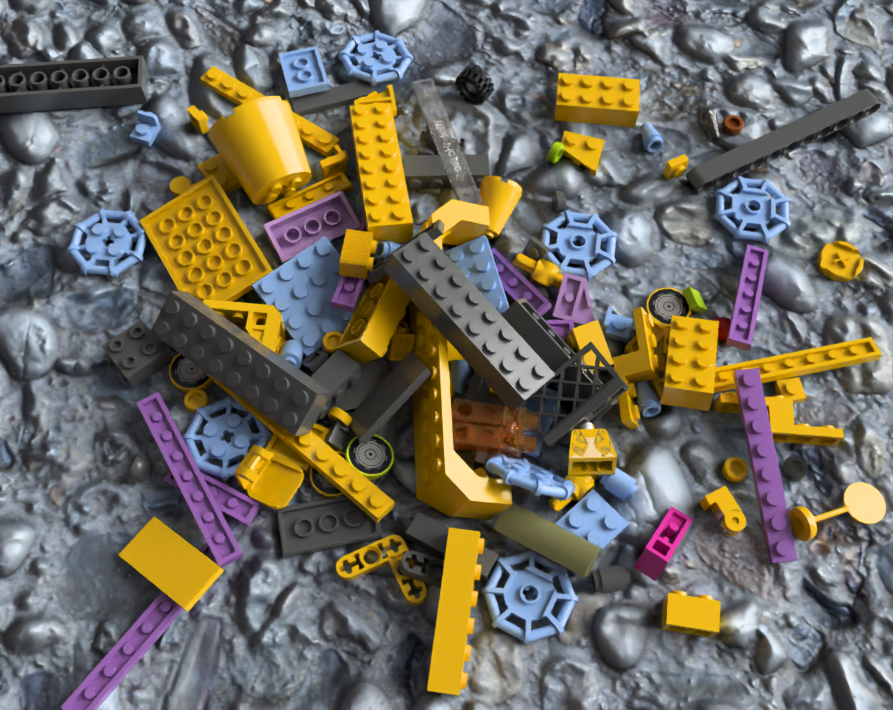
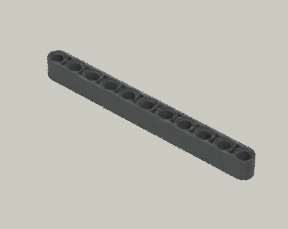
M864 89L697 165L687 173L686 178L698 194H702L737 176H741L872 115L880 108L881 103L868 89Z

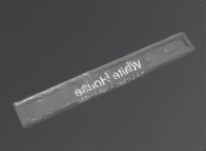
M428 78L412 82L413 90L457 200L484 206L433 79Z

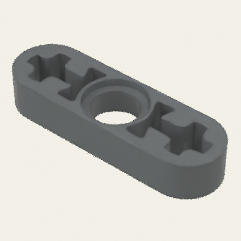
M412 550L403 554L399 561V570L403 575L441 588L442 576L440 578L432 577L429 573V568L432 566L438 567L443 575L444 561ZM409 559L414 561L413 564L415 566L413 569L409 567ZM423 563H424V564H426V566L424 567L423 573H422V572H420V571H421V569L423 568V567H421V566H422Z

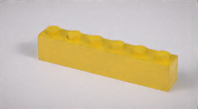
M450 527L448 530L427 691L460 695L461 689L466 690L468 673H463L464 661L469 662L471 646L466 645L468 634L473 635L475 618H470L471 607H476L478 591H473L474 581H480L481 565L477 564L478 554H483L485 542L484 538H480V531Z

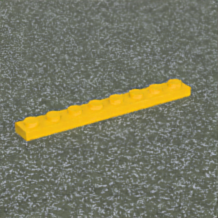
M214 66L200 78L201 84L237 105L266 97ZM292 112L302 143L326 157H329L334 152V145H341L338 137Z

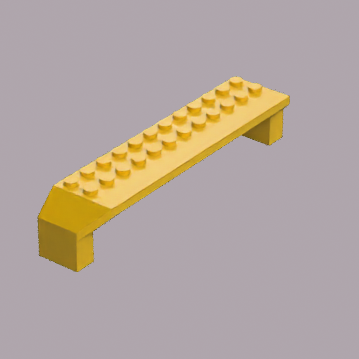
M452 199L431 214L427 222L423 223L419 233L440 219L445 225L444 231L434 242L441 249L443 243L459 246L481 237L490 226L489 207ZM411 300L409 302L410 332L415 334L413 352L432 372L427 380L412 394L416 498L450 517L491 520L512 505L511 485L503 483L502 479L478 477L453 450L447 339Z

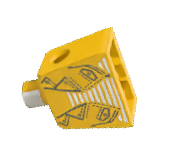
M587 422L580 429L571 431L568 476L615 474L617 454L607 430L594 429V425Z

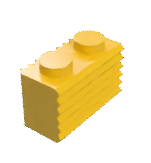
M346 229L339 261V275L341 277L344 275L345 277H358L365 280L367 279L368 271H373L374 257H371V254H376L377 241L373 240L374 232Z

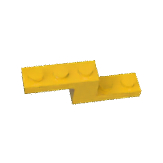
M642 307L633 309L639 350L613 357L614 370L629 386V389L619 396L618 400L621 421L630 430L639 428L638 419H640L639 408L635 405L634 397H637V390L634 384L640 381L659 378L658 369L661 368L660 360L655 355L654 349L657 347V341L651 331V327L654 326L651 314H647Z
M734 392L721 393L715 402V412L740 413L737 394ZM779 395L765 397L774 442L836 447L844 438L843 429L834 428L830 425L813 427L805 423L794 425L792 399Z

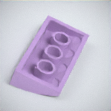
M341 190L264 224L263 228L282 263H285L324 236L332 242L345 236L346 229L358 230L360 223Z

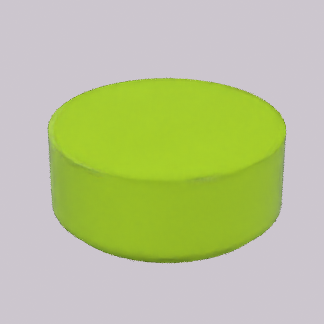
M558 141L555 142L548 152L547 160L552 163L558 162L564 152V145Z

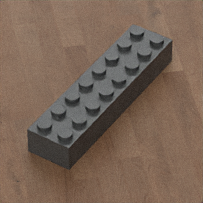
M143 55L0 65V113L147 104L149 72Z
M426 232L391 255L384 270L512 412L538 392L555 375Z
M170 291L150 331L294 436L310 433L331 394L330 390L188 292Z

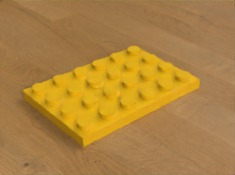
M214 174L139 220L177 289L190 293L201 302L204 299L233 302L252 290L254 283L273 271Z

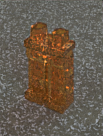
M453 398L451 415L454 451L463 449L498 452L501 454H512L513 457H520L521 453L535 452L537 438L524 436L525 430H537V415L526 413V408L519 407L512 412L506 406Z

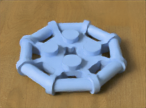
M379 30L360 36L352 35L347 45L338 54L339 60L342 61L347 71V76L372 83V86L395 79L399 81L403 78V73L407 67L413 63V56L409 54L402 38L391 37L380 33ZM354 48L357 49L356 53H351ZM399 50L401 56H396L395 52Z
M737 176L734 181L722 189H717L714 194L716 198L714 219L720 222L736 240L746 239L762 241L763 244L769 243L770 239L783 230L789 229L791 225L789 221V204L791 201L788 197L783 196L768 179L764 181ZM735 189H740L738 194H732L731 192ZM767 193L772 196L770 199L766 196ZM725 200L730 202V209L724 210ZM750 205L754 206V209L758 210L752 211L749 209ZM776 207L780 208V216L775 214ZM728 217H732L734 223L731 222V221L728 219ZM770 222L777 224L769 230L766 228ZM746 227V228L758 229L759 232H751V231H743V230H744V228Z
M101 208L99 212L82 222H76L70 245L66 248L67 254L81 268V273L85 275H108L114 278L118 277L119 273L135 263L142 262L144 259L143 252L149 237L133 211L123 212ZM108 219L122 220L120 224L109 223ZM130 224L135 229L136 233L130 234L127 231V228L130 226ZM82 235L87 236L85 245L79 246ZM112 240V242H114L109 244L108 247H106L105 245L107 241ZM133 242H137L135 250L131 251ZM88 253L92 258L86 261L81 254ZM121 257H123V258L125 259V260L121 261L120 263H118V262H119L118 259H120ZM97 264H106L109 265V267L97 266Z
M566 210L562 215L548 224H543L541 227V242L551 249L545 260L555 264L559 269L558 273L562 275L565 272L591 280L594 275L608 266H613L616 261L614 254L615 243L618 238L617 234L612 232L599 219V215L595 213L590 215ZM565 222L568 223V224H567V227L564 228V229H563V228H561V229H558V228H557V227L561 226L562 224H564ZM593 226H595L602 234H599L598 232L596 234L593 231ZM551 235L557 237L556 244L549 245ZM579 240L583 246H576L573 243ZM602 242L607 243L606 252L600 250ZM557 252L560 259L563 260L562 264L552 253ZM596 257L601 259L600 262L590 267V263H592ZM569 263L583 265L584 269L567 266Z
M227 396L225 399L205 407H198L186 433L182 435L199 470L220 477L222 481H228V478L235 476L234 471L240 463L229 467V464L244 458L249 452L250 444L258 442L257 446L265 449L273 436L264 424L231 396ZM233 408L248 413V415L242 418L238 414L233 413ZM226 409V414L216 417L214 419L208 416L220 410ZM205 420L207 424L204 426L203 434L196 435L202 421ZM254 420L260 433L252 434L249 424ZM225 434L234 435L229 443L221 440ZM195 443H203L206 453L200 456ZM210 459H218L223 463V466L221 468L208 463Z
M498 453L489 458L485 464L486 469L490 473L501 477L503 483L517 485L531 491L533 495L538 497L546 495L560 501H565L575 491L572 481L564 480L553 469L547 470L529 463L528 459L525 458L519 460Z
M532 549L505 558L499 557L485 587L481 589V594L485 597L493 621L491 625L524 641V644H530L532 641L557 633L561 635L564 632L563 628L575 603H578V596L574 593L566 567ZM529 561V566L521 571H514L510 567ZM534 562L552 570V572L547 574L535 568ZM503 572H506L509 578L504 588H496ZM558 576L564 594L557 593L553 586L552 579ZM531 588L535 590L534 595L537 598L528 601L522 592L524 590L529 591ZM495 595L503 596L507 610L502 614L500 613ZM556 601H563L557 618H555L550 612ZM512 615L524 621L525 630L506 619ZM546 618L550 625L531 630V622H538Z

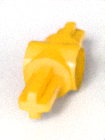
M521 253L517 254L513 264L531 273V280L547 288L551 285L560 288L563 275L558 273L559 269L555 264L544 259L535 261Z
M567 475L564 480L572 481L575 491L565 501L552 497L548 501L549 506L552 510L559 512L571 500L580 501L595 487L594 480L599 475Z

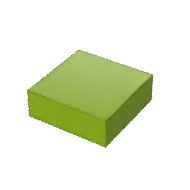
M691 287L683 290L684 297L691 310L700 314L707 311L699 291Z

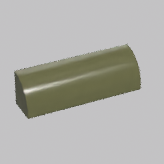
M514 502L501 513L493 528L582 577L590 575L602 549Z

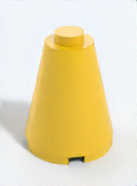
M485 176L480 183L479 205L489 207L490 226L483 234L489 240L499 236L522 195V188L517 183L509 179L507 183L500 181L501 177Z

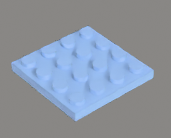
M326 236L252 285V289L265 305H274L281 313L286 333L292 340L300 343L305 357H308L317 349H321L323 337L328 332L338 331L343 334L353 315L352 312L331 308V301L341 277L339 275L341 255ZM365 285L363 286V289H362V291H361V294H360L359 300H358V302H357L356 308H357V306H358V304H359V302H360V300H361V298H362V296H363L365 290L367 289V288L365 287Z

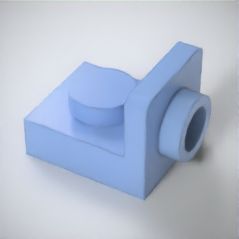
M138 110L136 115L139 121L130 134V139L132 142L151 147L161 126L155 114Z
M608 306L606 314L602 313L599 321L604 337L627 342L633 319L612 314L613 307Z

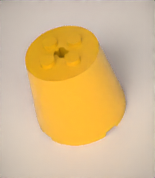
M268 96L246 102L234 108V114L226 119L221 116L210 128L208 136L212 144L254 204H268L289 197L311 180V170L287 99L283 101L280 96Z

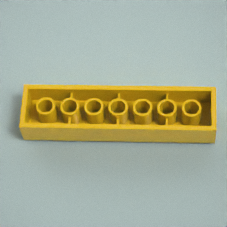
M391 103L350 106L351 131L366 231L374 232L373 240L377 241V243L384 240L395 243L407 242L413 238V218Z

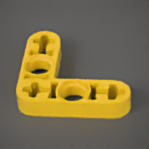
M389 535L341 557L336 563L337 574L344 581H352L389 564L407 603L416 606L423 603L426 599L427 590L424 582L413 580L415 589H421L422 591L419 592V598H415L414 595L409 596L411 587L406 582H410L412 578L401 576L397 572L400 559L405 552L409 551L405 541L399 535ZM391 542H394L395 545L400 544L398 552L394 553L393 550L385 552L386 558H382L379 547L383 546V551L390 548ZM371 551L377 553L378 560L374 564L366 563L364 561L366 553ZM355 558H360L361 565L363 566L362 569H359V565L351 568L352 573L347 574L346 571L341 572L344 569L345 563L352 566L357 564ZM409 559L408 563L413 569L415 566L413 564L414 561Z

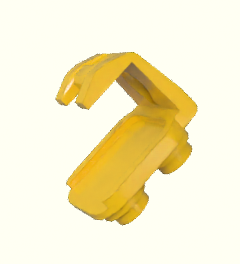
M253 445L234 471L235 478L240 487L247 491L252 499L271 509H284L302 485L304 472L298 465L279 456H273L272 452Z

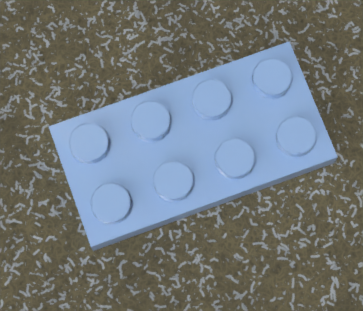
M483 235L445 251V254L502 315L509 308V304L487 237Z

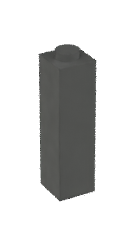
M418 511L415 518L410 517L404 528L406 540L445 560L449 528ZM485 547L483 554H478L477 564L481 565L480 581L484 583L487 582L499 556Z

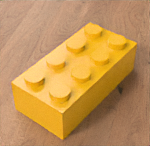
M558 73L554 121L635 127L639 114L640 80Z
M388 273L372 285L369 283L335 347L336 351L340 349L359 364L382 358L388 350L387 345L396 334V327L405 316V309L411 301Z
M672 315L667 343L661 404L709 411L714 394L719 321Z

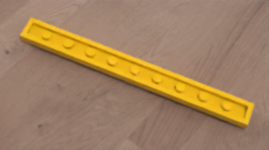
M872 337L716 367L714 393L736 389L733 377L735 370L759 368L761 382L766 383L876 361L880 359L882 354ZM663 378L652 381V388L660 401Z
M207 373L210 379L375 522L378 523L395 507V502L312 431L308 434L292 435Z

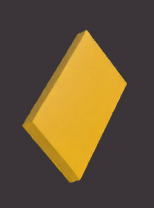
M153 517L118 554L125 562L187 612L224 571L156 517Z

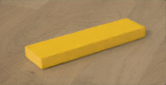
M341 171L289 197L267 205V209L273 220L338 191L342 190L346 194L353 190V186L344 172Z

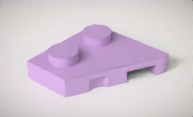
M564 272L552 317L573 320L574 323L581 325L595 321L586 278Z

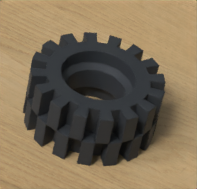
M470 65L455 79L456 89L460 91L459 94L465 97L464 100H469L471 104L482 105L494 91V84L490 83L492 79L487 78L488 74L486 72L482 73L483 69L479 68L477 70V66L472 67Z

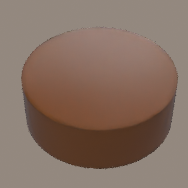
M729 115L724 118L722 130L731 136L738 135L743 129L744 122L736 115Z

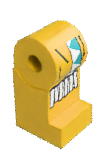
M726 485L704 496L699 502L704 511L712 510L720 522L719 527L723 534L733 537L745 528L746 518Z

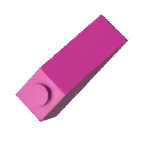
M671 506L633 567L656 581L693 519Z

